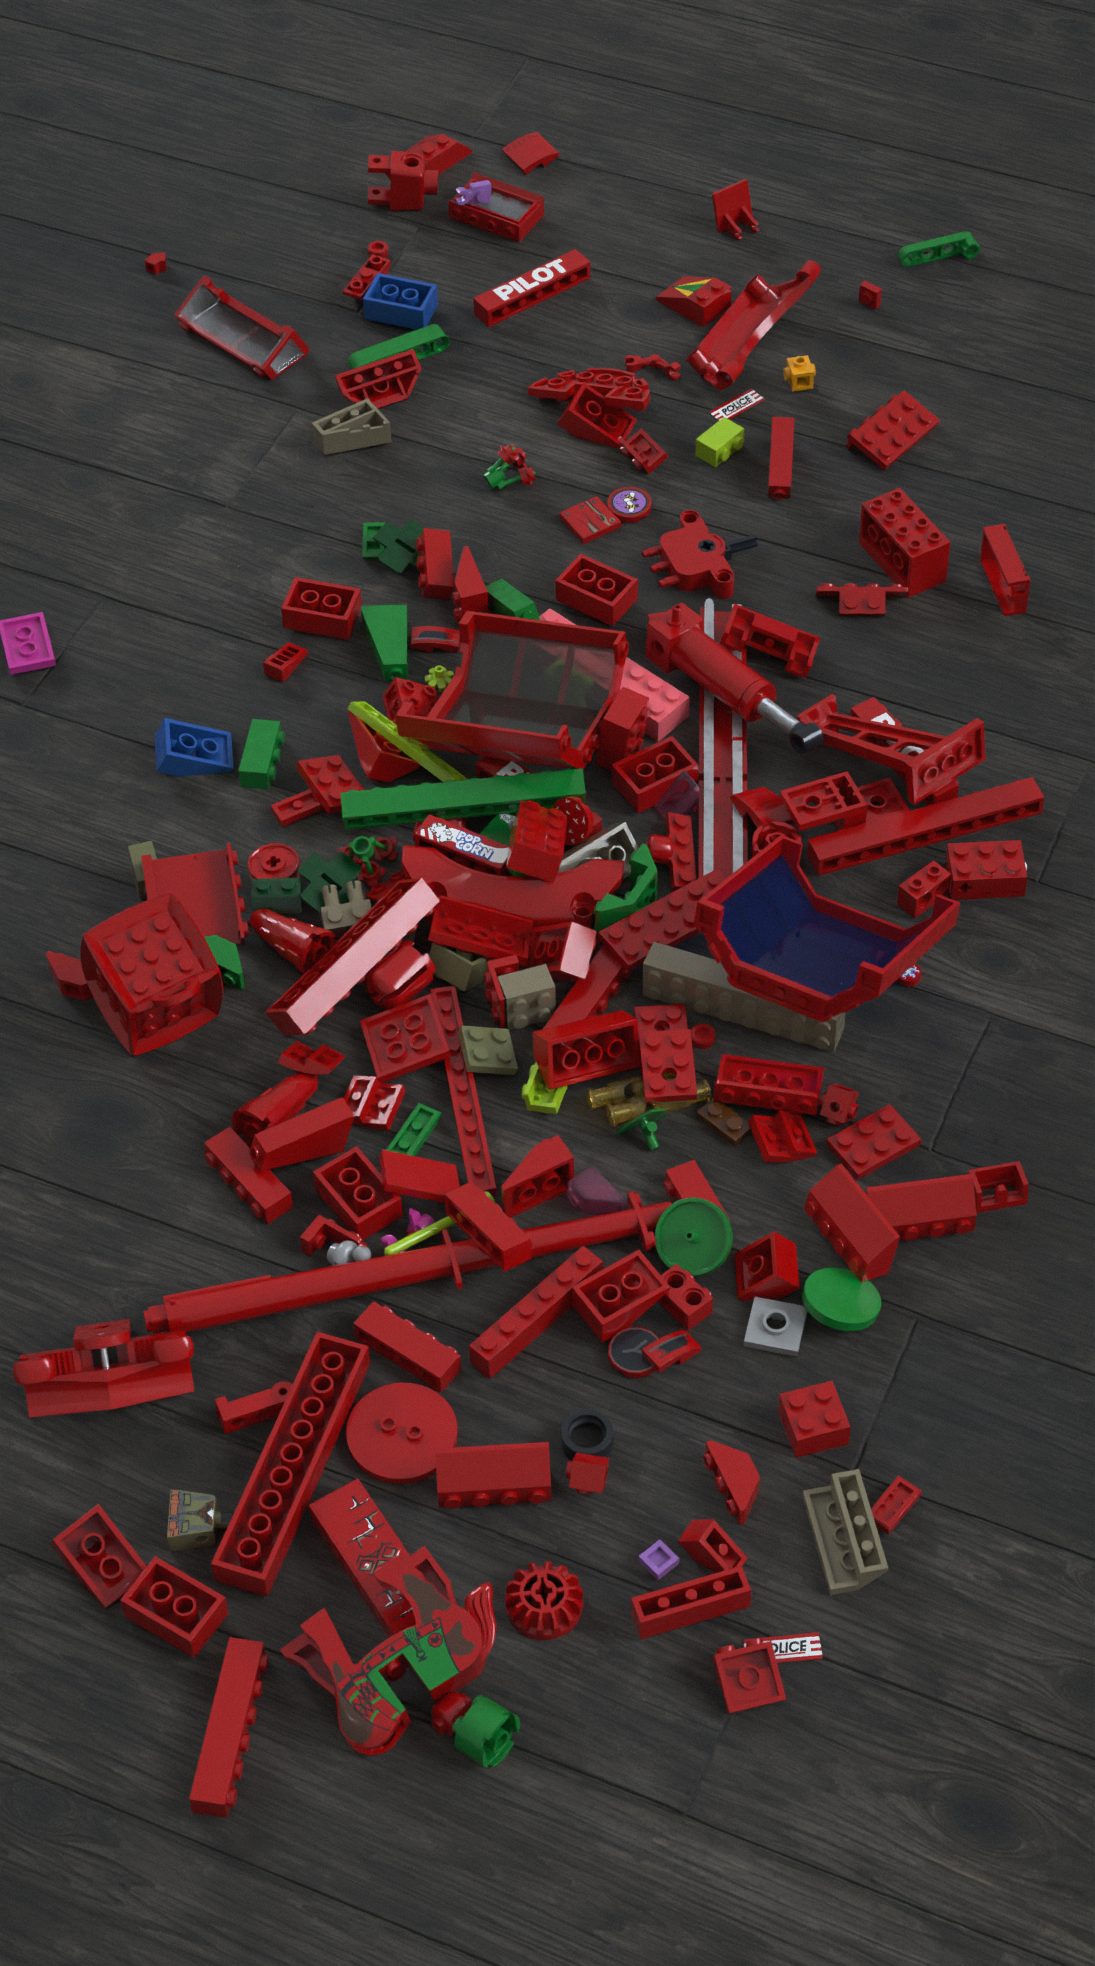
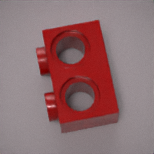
M933 860L899 885L897 905L915 919L934 905L937 894L944 897L949 894L951 873Z
M676 1264L661 1275L670 1286V1290L657 1302L687 1331L712 1314V1294L707 1288H702L695 1282L694 1277L689 1271H684Z

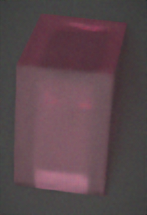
M682 771L655 805V809L664 819L668 812L688 815L699 810V786L686 771Z

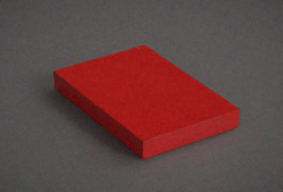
M383 1149L379 1155L384 1191L445 1203V1193L460 1187L456 1165Z

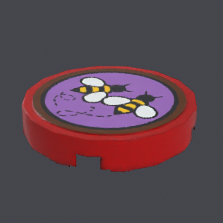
M635 487L617 489L610 494L607 500V506L621 522L625 523L641 521V518L649 516L652 510L651 497L647 492Z

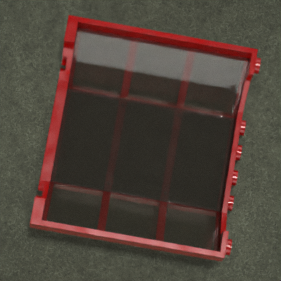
M467 611L458 623L461 640L459 652L463 653L461 667L456 666L455 676L427 717L415 715L414 703H403L395 715L398 735L407 738L412 743L419 744L423 748L564 769H584L587 762L591 761L593 752L600 745L603 718L620 691L625 660L629 651V642H626L625 632Z

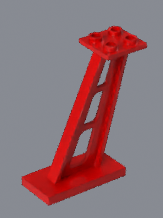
M834 694L797 715L799 722H803L806 725L810 722L815 723L821 729L824 736L821 744L905 772L908 801L914 805L986 760L984 722L978 718L951 735L943 736L838 714L836 696ZM839 729L855 732L858 734L855 736H847L839 733ZM872 736L896 743L890 747H882L861 739ZM903 746L927 749L916 757L896 751Z

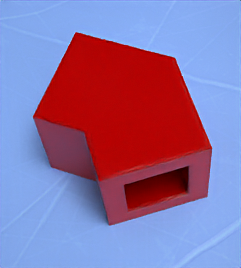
M152 253L145 259L146 271L155 275L160 271H167L166 254Z

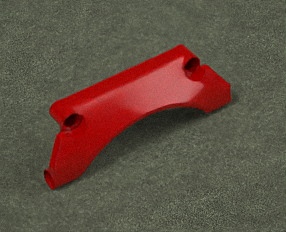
M810 260L806 261L796 274L795 279L776 286L774 284L770 286L760 274L756 275L747 283L745 289L696 349L686 358V361L700 376L704 374L703 378L718 391L730 387L745 369L744 363L760 339L805 294L821 274L819 264Z
M403 845L401 862L402 870L407 879L422 878L437 898L445 896L529 919L534 923L533 928L574 922L592 930L595 905L598 901H602L607 893L613 895L621 883H623L625 861L592 859L578 867L557 873L554 883L536 877H507L476 871L456 863L434 847ZM433 913L423 918L425 923L431 925Z

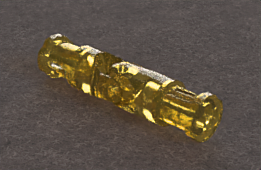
M666 1073L662 1076L665 1080L676 1078L672 1073ZM633 1077L609 1083L607 1087L595 1090L591 1088L586 1089L591 1111H595L597 1107L609 1104L616 1106L645 1098L643 1077ZM632 1082L631 1090L635 1097L628 1098L624 1094V1088Z
M702 1079L700 1083L696 1084L697 1100L654 1102L651 1104L654 1109H665L666 1111L679 1110L690 1107L692 1103L705 1100L709 1102L712 1099L708 1081ZM644 1095L627 1099V1102L613 1106L612 1104H607L606 1112L610 1125L615 1127L617 1123L633 1120L650 1111L645 1110L647 1103H645Z

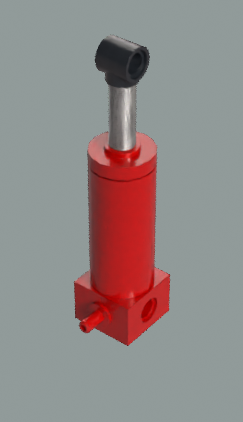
M681 602L678 605H674L670 610L648 622L645 657L665 673L669 674L678 668L747 722H755L762 717L766 718L789 736L793 749L799 754L804 755L823 742L824 736L821 729L815 723L810 722L806 725L803 722H799L775 704L776 687L703 632L704 618Z

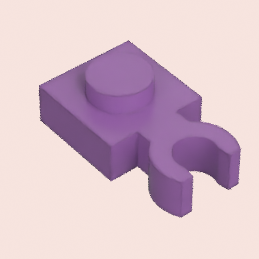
M489 180L469 183V189L458 187L456 192L458 195L463 194V196L455 198V201L458 205H464L468 201L471 205L490 203L492 184Z

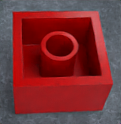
M833 1381L779 1394L778 1413L796 1458L849 1444L851 1426Z

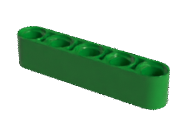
M431 324L357 351L349 356L347 363L351 369H355L414 349L418 360L444 351L449 346L450 339L438 324Z

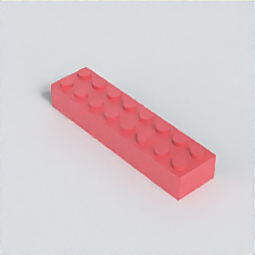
M548 609L539 616L541 621L575 625L552 609ZM528 642L526 657L547 670L558 660L566 663L568 648ZM576 649L573 668L594 680V685L586 691V696L603 706L609 696L615 665L614 654ZM626 657L620 691L625 687L649 697L647 708H650V713L644 722L647 724L645 734L659 742L689 717L690 697Z

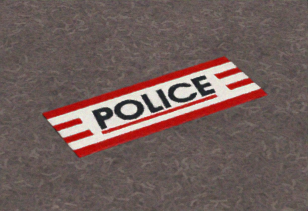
M751 388L709 413L718 420H721L723 417L730 420L765 399Z
M819 1632L762 1638L763 1643L772 1642L777 1663L823 1659ZM743 1639V1640H744V1647H746L745 1642L750 1641V1640H753V1639Z

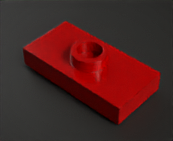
M898 1475L871 1508L876 1527L889 1535L920 1498L922 1490Z

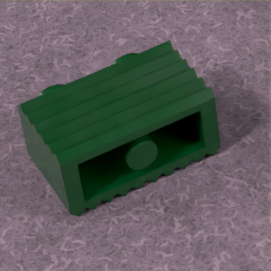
M254 878L251 880L253 912L258 909H269L278 914L303 913V900L300 897L302 893L301 878H258L257 880Z

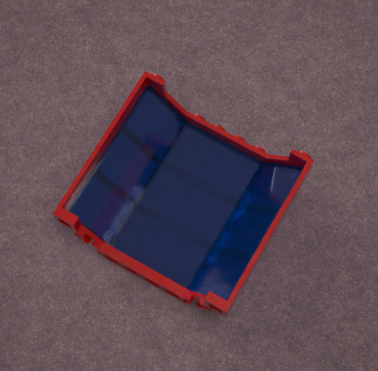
M780 835L697 902L694 926L698 932L702 931L710 944L707 946L717 964H722L728 974L726 978L732 987L823 1023L840 1013H845L868 1000L879 997L956 925L961 903L939 894L935 897L932 916L907 929L817 895L799 865L803 843Z

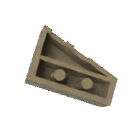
M368 398L311 423L313 443L324 455L392 442L390 422Z

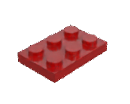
M339 755L297 762V771L328 814L342 812L341 793L350 790H364Z
M889 1104L827 1138L826 1145L850 1173L859 1180L920 1146L921 1138Z

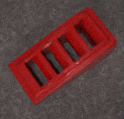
M288 642L263 662L264 674L284 682L309 654L308 650Z

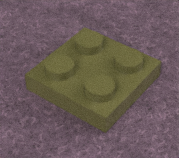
M474 1026L460 1027L458 1034L467 1072L516 1074L518 1067L509 1029Z

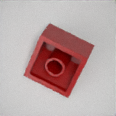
M775 1231L735 1253L737 1296L739 1300H754V1297L780 1300L800 1288L796 1243Z

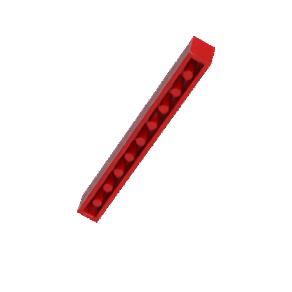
M1033 777L1017 780L1002 786H996L984 791L974 792L966 796L952 798L948 801L930 804L912 811L909 810L894 816L884 817L876 821L808 839L807 856L817 875L820 876L1042 814L1045 797Z

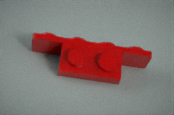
M824 583L821 584V587H816L815 596L839 597V616H885L886 597H907L908 587H903L902 584H891L889 587H880L879 584H867L866 587H857V584L852 583L844 584L843 587H834V584Z

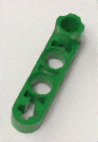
M965 231L906 245L899 250L898 258L903 266L906 267L963 254L967 259H972L980 252V246L973 235ZM951 243L949 248H947L946 250H942V248L946 244ZM932 248L928 254L923 255L926 249Z

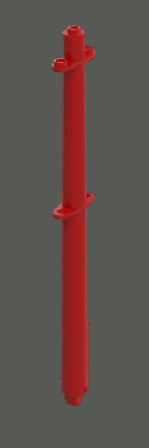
M630 1191L627 1192L628 1210L522 1229V1231L527 1232L532 1239V1258L635 1235L639 1236L644 1251H650L651 1247L656 1246L653 1232L656 1230L658 1220L672 1203L668 1201L642 1207L639 1193ZM442 1229L441 1238L443 1245L272 1278L270 1275L167 1295L163 1296L164 1304L148 1307V1310L143 1311L147 1332L153 1331V1334L166 1331L186 1330L187 1333L452 1276L456 1290L463 1289L462 1273L498 1265L472 1239L452 1243L447 1229Z

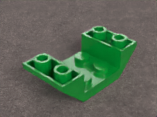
M642 843L640 848L634 851L629 859V865H631L629 875L631 892L628 891L624 900L607 893L603 900L598 901L595 905L594 915H596L594 930L597 931V939L599 931L657 901V868L646 844Z

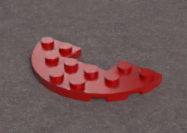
M587 368V372L575 374L574 370L557 373V378L548 380L545 377L527 387L528 396H536L538 399L552 398L556 399V401H566L584 382L604 395L605 405L613 406L617 409L625 407L633 408L634 411H642L650 402L649 384L645 379H637L636 374L628 371L610 368Z

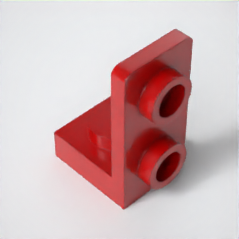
M320 1215L300 1236L302 1252L310 1257L317 1249L319 1250L324 1246L326 1239L338 1244L343 1241H353L359 1245L363 1242L356 1232L347 1231L334 1220L326 1219Z

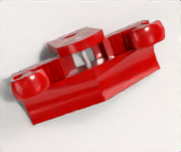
M130 1318L77 1326L73 1338L74 1347L20 1355V1362L14 1363L13 1376L18 1385H24L29 1417L112 1410L194 1392L190 1358L194 1354L192 1339L186 1336V1330L131 1338ZM116 1346L118 1362L109 1364L107 1347ZM93 1349H100L102 1365L94 1366Z

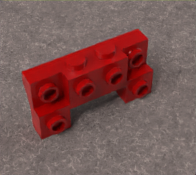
M734 604L720 644L729 650L742 652L746 644L786 660V671H789L794 676L807 678L820 637Z

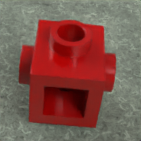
M837 1083L829 1085L827 1093L824 1092L819 1102V1107H822L820 1115L827 1117L826 1121L835 1125H841V1123L854 1119L859 1105L856 1104L859 1091Z

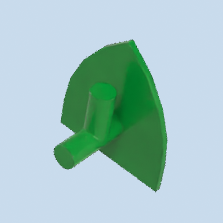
M665 1109L650 1110L625 1124L617 1131L616 1135L618 1136L640 1127L650 1151L658 1149L660 1146L654 1135V1132L657 1130L655 1121L663 1119L667 1111Z

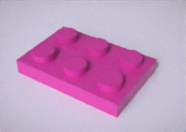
M43 612L0 620V634L10 675L56 666Z

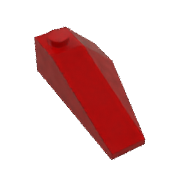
M348 711L360 765L370 780L379 782V780L391 782L420 767L418 762L352 712Z

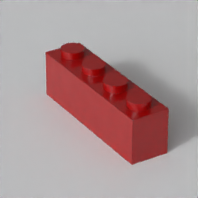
M231 1127L204 1142L206 1151L204 1158L207 1164L219 1171L220 1177L227 1185L230 1183L234 1187L238 1198L241 1201L245 1200L250 1205L252 1213L257 1218L261 1217L269 1224L293 1208L291 1192L270 1169L264 1171L259 1169L256 1162L252 1161L250 1157V1148Z
M471 1181L445 1193L446 1214L504 1272L532 1259L531 1247L533 1242L530 1235L522 1231L514 1219L509 1218L497 1203L492 1202L483 1189H479Z
M373 1301L353 1323L355 1339L439 1392H442L461 1371L460 1355L453 1347H446L441 1344L432 1334L424 1333L417 1329L411 1321L401 1319L387 1306H381Z
M738 1566L631 1598V1616L641 1640L748 1608L751 1603V1588L742 1566Z

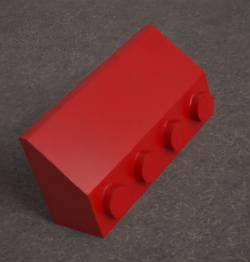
M621 1010L534 1031V1058L547 1088L554 1089L640 1067L638 1019Z
M839 1164L809 1190L804 1210L819 1227L821 1233L833 1245L835 1251L848 1264L850 1270L855 1273L861 1282H865L888 1274L900 1236L845 1167Z
M972 1174L866 1188V1195L898 1233L900 1240L911 1241L922 1237H940L945 1234H964L969 1231H975L977 1213Z
M549 1442L435 1449L439 1507L453 1509L469 1505L484 1507L488 1504L513 1505L519 1502L537 1504L544 1501H552Z

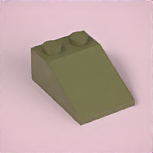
M432 943L429 957L436 968V972L433 975L438 979H443L453 984L456 989L461 991H467L478 986L484 980V972H487V961L495 960L486 959L477 953H464L455 947L439 946L435 943Z

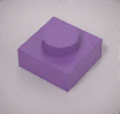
M658 1540L639 1555V1563L657 1580H660L679 1564V1557L661 1540Z

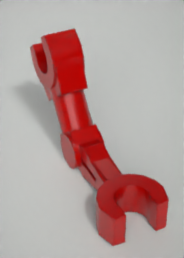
M657 354L646 358L634 355L625 356L628 372H635L642 369L643 366H651L665 370L671 380L676 381L681 377V374L676 372L681 368L680 364L677 362L669 364Z

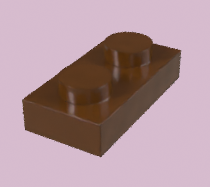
M713 1098L697 1111V1118L736 1147L752 1133L749 1123L724 1103L713 1101Z

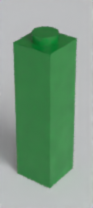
M500 579L485 586L488 591V607L496 614L540 620L535 603L505 580Z

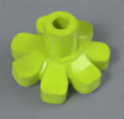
M438 665L435 668L429 669V675L425 676V683L435 689L438 686V690L443 692L454 677V673Z

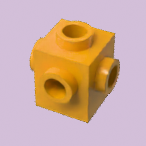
M808 355L787 358V366L783 368L785 381L788 380L792 392L813 389L816 369L814 363L811 364Z

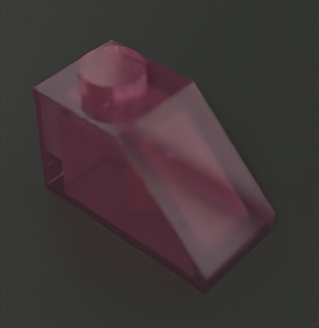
M594 1166L568 1181L567 1198L572 1206L578 1207L584 1214L602 1215L626 1210V1200Z

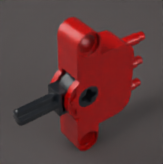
M685 510L680 514V529L664 533L660 538V545L642 551V556L646 558L660 555L661 562L650 566L651 572L666 570L670 576L658 581L660 587L675 585L678 589L688 592L709 586L716 597L727 599L734 593V573L727 561L731 560L732 553L757 547L758 541L755 535L727 542L724 537L709 533L707 526L697 511Z

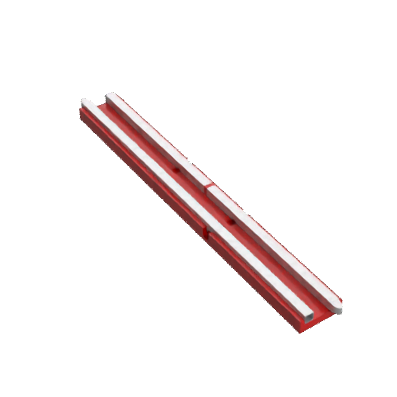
M710 598L706 600L705 607H700V616L704 618L703 632L720 644L730 612L714 611V604ZM746 644L742 652L727 649L746 664ZM699 685L698 879L715 869H718L728 878L748 862L747 816L741 817L730 799V796L733 794L747 791V721ZM748 887L741 892L743 896L748 895Z

